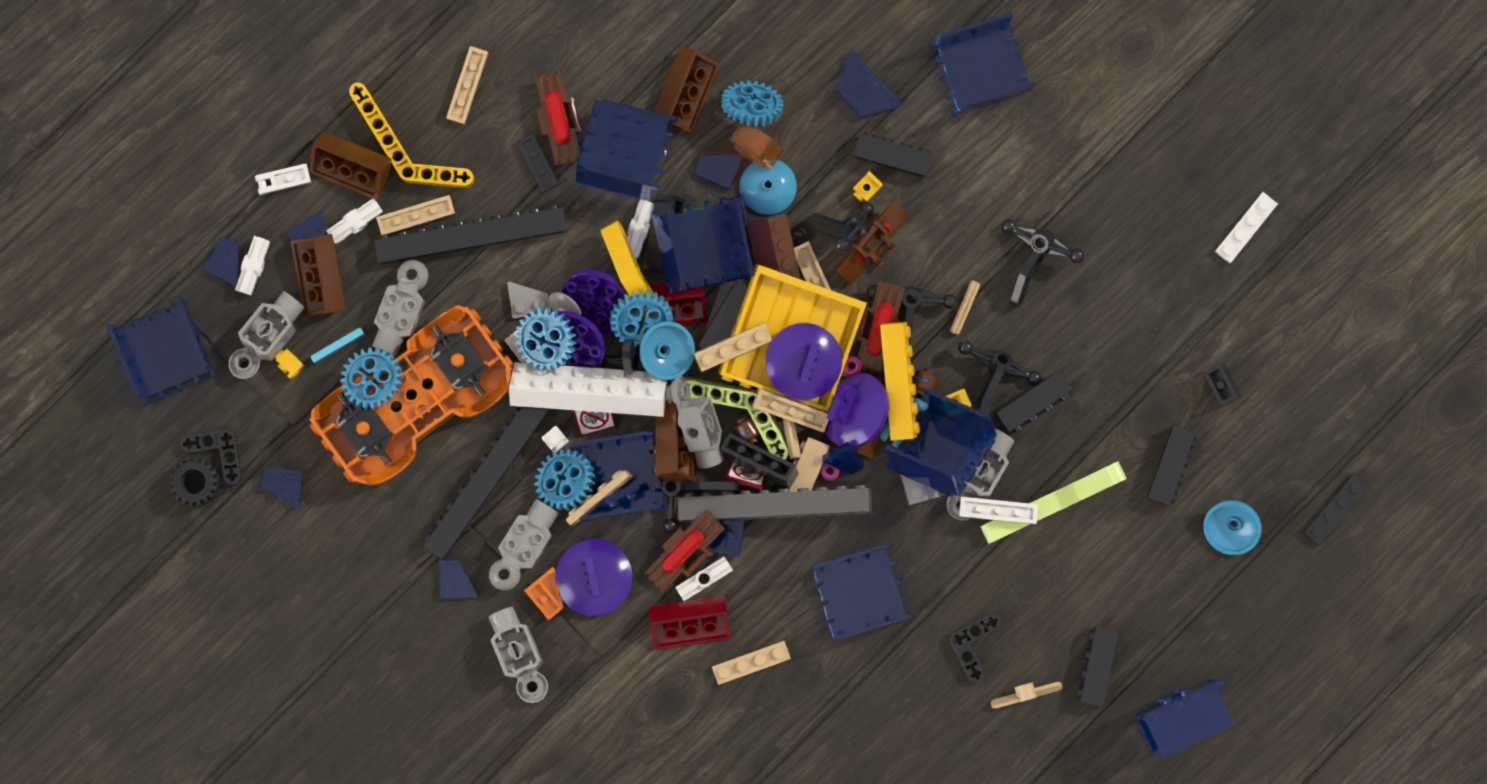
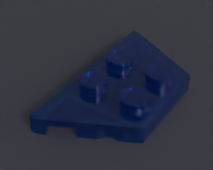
M851 51L836 91L861 117L900 107L902 103L864 62Z

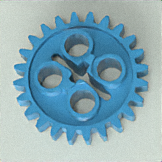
M749 80L747 84L740 81V85L733 83V87L728 86V89L724 90L721 100V107L724 108V113H728L727 117H733V121L740 120V124L746 122L747 126L754 124L755 127L758 124L764 127L765 122L770 125L772 121L776 122L777 118L781 117L784 105L781 95H777V90L771 91L772 86L766 88L765 83L758 85V82L755 81L754 84H751Z
M641 289L638 294L631 291L632 296L629 297L627 294H624L625 300L619 298V305H613L614 310L610 312L611 330L614 331L615 337L619 336L620 342L624 341L625 338L633 339L636 348L647 331L645 330L646 328H650L659 322H672L671 307H669L668 301L664 302L663 296L658 298L657 292L650 295L649 290L645 294L642 293ZM639 321H641V323H640V331H639V333H637V331H638V329H639Z
M543 307L539 308L538 311L536 309L532 310L531 314L524 315L526 319L520 320L522 325L516 327L520 333L515 334L519 341L515 342V344L521 346L517 350V352L523 351L524 354L521 358H528L526 364L533 362V368H537L540 365L541 371L546 367L550 371L553 367L557 369L560 367V364H566V360L571 358L569 353L575 351L571 346L576 344L572 338L576 334L570 332L574 326L568 327L567 324L570 320L564 321V314L557 316L558 310H554L551 313V308H547L544 311ZM538 322L542 324V331L537 326ZM555 330L559 332L560 338H557L555 336ZM531 340L536 342V348L532 346ZM548 348L553 350V356L549 354Z
M369 348L368 353L361 349L360 356L354 353V360L348 358L351 364L343 365L347 371L341 372L345 378L341 379L340 382L346 384L341 389L347 391L344 395L350 398L349 401L352 404L356 402L358 408L363 404L365 410L368 409L369 405L372 410H375L376 405L382 409L383 402L389 405V398L396 399L393 395L394 392L400 393L397 386H403L398 381L404 378L399 373L402 371V368L397 366L399 362L393 360L394 356L392 354L388 355L386 350L381 353L379 348H376L375 352ZM375 362V366L372 369H368V365ZM363 368L371 377L375 378L378 383L384 386V389L381 390L374 382L369 380L362 372H360L359 369ZM389 374V378L386 381H381L383 375ZM362 377L361 382L355 384L356 378ZM375 388V394L369 396V391Z
M561 449L560 455L553 452V458L547 456L548 462H541L544 467L537 468L540 475H535V478L539 480L534 483L538 487L536 493L540 495L539 499L552 509L557 508L559 511H562L564 507V509L569 511L570 505L576 508L577 502L583 504V497L589 498L586 493L593 491L589 486L595 484L591 480L595 477V474L591 472L594 468L590 465L591 462L576 450L573 452L568 449L565 452ZM555 483V486L550 489L551 485ZM571 489V492L566 495L567 491Z

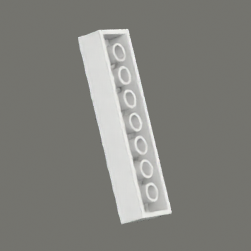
M515 362L509 386L510 406L664 417L668 380L656 378L645 371H634L632 374L624 373V370L561 365L557 369L553 367L552 370L548 371L546 367L541 371L540 365L537 368H533L532 363Z

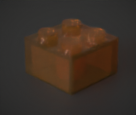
M746 122L739 125L730 139L735 145L733 148L740 152L739 154L747 160L751 158L762 169L767 167L772 170L784 152L773 138L751 125L747 126Z

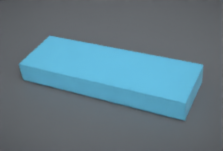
M358 328L311 355V359L315 364H318L366 335L361 328Z

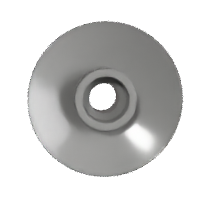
M554 292L549 296L548 302L552 311H569L581 315L579 306L569 296L560 292Z

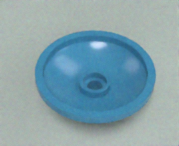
M763 158L754 161L745 169L740 179V194L744 203L758 214H778L791 205L796 195L797 183L794 173L789 166L777 159ZM771 182V188H766L765 183Z
M668 321L656 323L641 338L639 345L640 361L645 370L656 378L664 380L675 379L683 375L690 368L694 359L695 346L692 336L686 328L678 323ZM661 347L665 349L663 354L660 352Z
M1226 500L1215 504L1206 514L1203 525L1204 534L1208 542L1216 550L1229 555H1240L1253 549L1258 543L1262 531L1261 521L1257 513L1249 505L1236 500ZM1235 520L1238 524L1235 525L1231 521Z

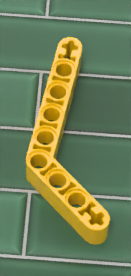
M362 83L351 85L349 89L350 96L385 153L392 159L391 163L404 182L469 188L474 184V176L468 169L413 164L366 87ZM356 89L361 91L365 98L363 101L356 94ZM371 104L374 106L372 112H364L366 105ZM378 120L383 121L381 129L374 128V123ZM388 136L393 137L391 145L384 144V139ZM398 152L403 153V159L399 162L393 159L394 155ZM406 169L413 170V175L409 178L403 176ZM429 170L432 172V177L427 180L423 179V172ZM445 172L451 173V179L448 181L441 179L442 174ZM455 173H457L458 177H464L467 174L470 179L464 183L462 179L455 178Z
M617 220L602 228L601 234L620 281L629 296H632L631 291L638 294L640 289L643 294L649 290L650 295H653L654 292L641 273L620 222Z

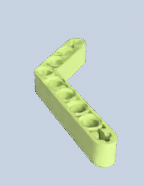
M683 376L690 387V399L711 397L712 403L748 409L769 452L784 460L787 458L789 452L786 437L775 416L752 406L753 403L750 401V396H756L757 390ZM695 385L702 388L701 394L694 391ZM712 390H720L721 397H715ZM731 393H738L740 395V400H733L731 397ZM759 413H765L768 420H760ZM768 430H774L777 437H769ZM780 448L784 449L785 451L782 454L781 452L778 453L777 450Z
M1118 461L1029 504H1038V521L1127 478ZM993 520L980 527L988 544L1030 524Z

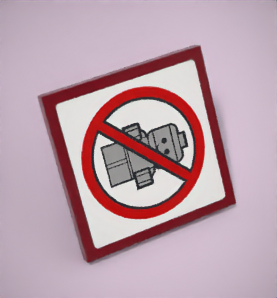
M572 410L580 437L617 427L613 413Z
M732 461L725 479L740 483L739 488L745 490L747 486L762 489L766 479Z

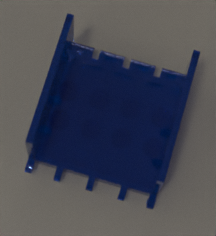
M1012 12L939 34L937 41L929 43L930 48L938 47L941 58L934 60L935 64L943 62L947 76L941 77V82L949 81L952 94L947 95L946 99L954 98L957 110L951 112L952 116L1024 95L1033 90L1035 86L1034 81L1029 83L1027 75L1019 76V74L1026 71L1021 57L1015 59L1013 57L1020 54L1016 40L1008 41V38L1014 36L1010 24L1013 17Z
M605 99L603 101L595 100L591 113L594 117H590L586 131L592 135H585L581 149L585 152H581L579 156L578 167L576 168V183L650 201L651 190H659V185L653 183L655 173L663 174L664 169L657 167L660 155L667 157L669 153L666 150H662L665 138H673V134L669 132L670 122L677 123V118Z
M725 197L720 198L721 205L711 207L709 200L704 201V209L694 211L691 204H686L687 212L675 214L673 207H669L668 214L659 217L657 210L652 211L666 285L670 287L671 293L686 291V283L689 290L704 287L703 279H705L706 286L722 284L721 276H723L724 283L754 276L739 200L726 203Z
M179 295L175 296L177 303L169 306L171 311L169 314L166 308L151 313L152 321H150L148 315L134 320L135 328H132L130 322L119 327H115L112 324L107 325L134 394L143 400L145 406L149 405L147 398L158 393L161 400L165 399L163 391L176 386L179 392L183 391L181 384L191 379H194L197 385L200 384L198 376L210 372L213 378L217 377L185 300Z
M924 388L923 392L928 408L925 410L927 415L923 421L916 420L919 423V434L914 439H906L909 442L903 451L887 445L885 449L890 463L886 467L950 497L954 495L961 496L967 486L965 482H970L977 471L975 467L981 465L987 455L985 452H989L995 443L997 434L992 418L988 414Z
M642 431L570 443L571 448L581 449L582 454L591 462L590 465L594 468L591 472L595 474V477L591 480L595 484L589 486L593 491L588 492V496H594L598 493L597 489L605 482L607 484L613 480L612 476L619 470L622 472L624 470L629 471L633 476L591 511V515L580 516L581 520L593 521L665 509L664 491L657 492L658 488H663L662 479L654 473L656 455L655 453L651 454L656 445L654 432Z
M892 543L811 566L815 583H824L823 586L817 587L821 602L829 600V604L822 607L826 620L834 619L835 621L828 624L833 641L914 617L913 613L905 615L902 602L909 601L908 597L901 599L896 584L902 583L903 579L895 580L891 565L898 564L897 560L890 562L886 549L893 547Z
M1208 679L1189 689H1178L1173 692L1174 696L1161 697L1155 701V705L1137 714V719L1140 720L1138 722L1155 756L1162 754V757L1166 758L1235 725L1218 691L1223 686L1222 680Z

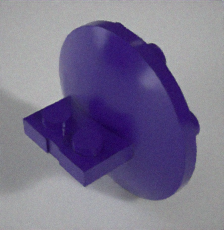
M580 270L568 277L561 293L569 296L576 302L581 310V316L590 320L601 334H614V331L611 330L610 312L614 310V304L619 305V298L625 300L624 294L629 296L623 284L612 276L600 271Z
M558 311L557 316L564 314L563 320H570L567 325L568 327L574 326L570 332L576 334L572 338L576 344L571 346L575 351L569 353L571 358L566 360V364L561 366L599 368L605 355V343L598 328L590 320L577 313ZM538 322L537 326L542 331V324ZM555 330V336L557 338H560L559 332ZM531 340L532 346L536 348V342ZM548 348L549 354L553 356V350Z
M795 323L780 330L769 343L765 356L766 372L773 386L782 394L797 400L814 399L828 392L837 382L842 369L841 349L833 335L821 326L812 323Z
M862 372L849 374L839 380L831 406L827 412V419L829 421L825 432L831 441L845 448H858L872 441L883 430L890 406L888 394L882 382L876 377Z
M588 539L572 545L562 555L557 565L555 580L556 585L558 584L560 597L572 610L587 616H600L614 611L626 600L631 590L633 576L628 558L617 546L601 539Z

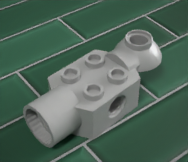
M409 260L404 262L397 272L398 285L387 286L374 320L379 329L372 347L379 348L381 351L386 350L389 354L397 356L403 339L413 336L425 304L418 290L426 285L429 276L427 268L420 261ZM412 270L417 271V277L414 280H409L407 277L408 273Z
M285 291L282 292L273 304L262 303L238 332L240 340L245 347L236 350L229 359L230 372L240 379H247L257 373L261 360L272 361L296 332L293 322L302 312L304 306ZM249 361V365L246 368H241L243 362Z
M678 376L671 382V385L666 386V397L669 402H674L679 413L678 425L682 429L684 443L687 445L689 452L694 453L699 468L714 467L723 461V455L720 450L722 430L711 397L690 399L689 384L683 376Z
M991 428L983 443H975L955 478L960 489L952 492L947 500V510L953 518L958 520L970 519L968 517H959L957 503L961 497L989 499L1009 464L1006 456L1015 442L1005 433Z
M536 499L526 515H518L498 547L503 558L496 561L489 570V579L495 588L499 590L514 588L520 580V569H532L552 538L549 528L559 512ZM503 569H507L510 573L509 578L506 580H502L499 577V573Z
M514 607L500 610L488 618L495 632L490 641L504 675L518 679L516 689L517 694L522 700L529 703L539 702L547 694L548 684L545 677L537 671L543 661L527 625L520 624ZM531 682H536L537 690L532 693L529 692L528 685Z

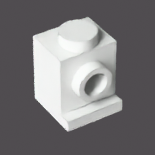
M557 426L541 437L553 452L559 451L569 442Z

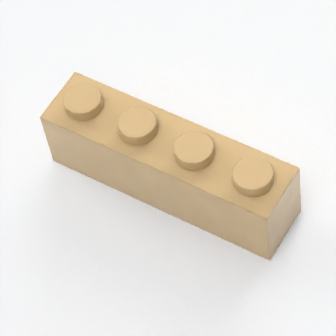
M809 437L807 441H802L800 451H802L800 459H795L793 463L796 465L799 474L791 486L790 492H797L798 488H809V491L812 490L830 447L829 445Z

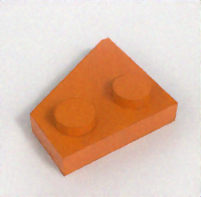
M554 567L524 590L548 620L564 608L562 598L559 595L558 584L556 585V571Z

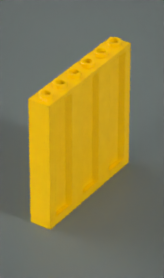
M756 264L731 336L763 322L766 324L771 339L780 330L795 323L816 324L830 332L838 342L842 353L841 373L834 386L820 397L810 400L790 398L778 391L767 375L765 356L770 342L721 363L718 373L722 375L721 379L732 382L735 379L740 381L739 385L750 389L752 385L758 387V389L761 388L828 412L867 303Z

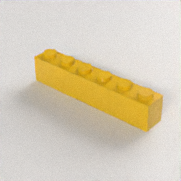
M907 322L884 323L880 327L886 391L890 406L888 412L891 440L914 439L919 434V423L916 422L915 417L918 413L917 403H914L916 386L912 384L914 366L910 362L913 351L908 340L911 337L910 326H907Z

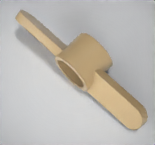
M1033 682L1014 687L1015 694L994 699L991 701L992 708H1000L1056 692L1062 689L1061 682H1055L1034 688Z

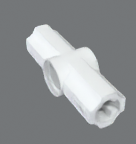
M371 199L360 208L348 212L341 221L326 231L328 234H332L334 243L338 244L352 233L355 234L367 226L368 222L383 213L375 199Z
M641 199L627 232V238L636 259H638L643 242L649 233L650 221L654 210V203Z
M254 236L248 255H245L241 265L242 272L238 279L236 291L252 295L257 278L260 277L263 271L264 258L270 241Z
M722 557L675 588L683 601H686L733 570L725 557ZM703 573L708 574L710 577L707 584L699 582V576Z

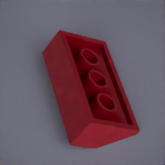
M703 279L649 285L654 293L657 292L658 298L663 296L664 302L668 301L669 307L672 310V322L682 326L708 323Z
M725 596L648 607L655 650L731 639Z

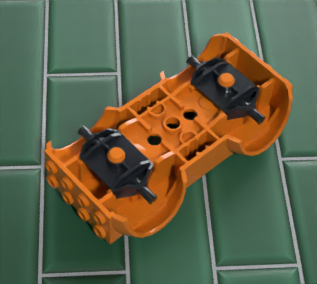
M456 305L436 317L407 340V351L395 359L399 362L397 366L402 368V371L399 373L404 378L398 381L403 386H397L400 393L394 392L393 395L396 399L389 398V405L383 402V408L381 409L376 405L375 410H372L370 405L365 410L363 404L358 408L356 402L352 404L349 401L350 398L344 395L347 391H343L341 389L342 386H340L311 410V418L309 419L312 423L310 425L311 429L316 435H321L323 438L321 443L327 451L333 452L334 456L332 458L335 463L346 470L343 474L349 482L378 485L390 480L413 461L417 453L416 443L453 416L458 415L465 418L476 416L494 406L506 395L509 390L514 364L507 355H502L503 348L496 339L492 341L490 337L493 334L485 324L481 325L479 323L482 319L474 309L470 310L467 306L464 308ZM364 374L369 380L374 382L381 390L384 389V386L378 383L375 378ZM389 374L383 375L381 381H386L389 378ZM357 377L355 384L360 383L362 377ZM427 378L433 381V387L429 390L424 389L422 386L423 380ZM371 389L368 395H374L376 389ZM415 390L417 392L416 399L408 400L407 392ZM394 401H399L402 404V409L399 412L391 410V404Z

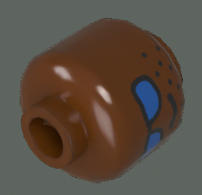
M924 368V370H917L915 372L912 384L916 386V395L926 398V396L933 394L938 384L934 371Z
M745 416L734 422L733 431L737 437L751 444L758 441L757 437L760 435V432L752 417Z

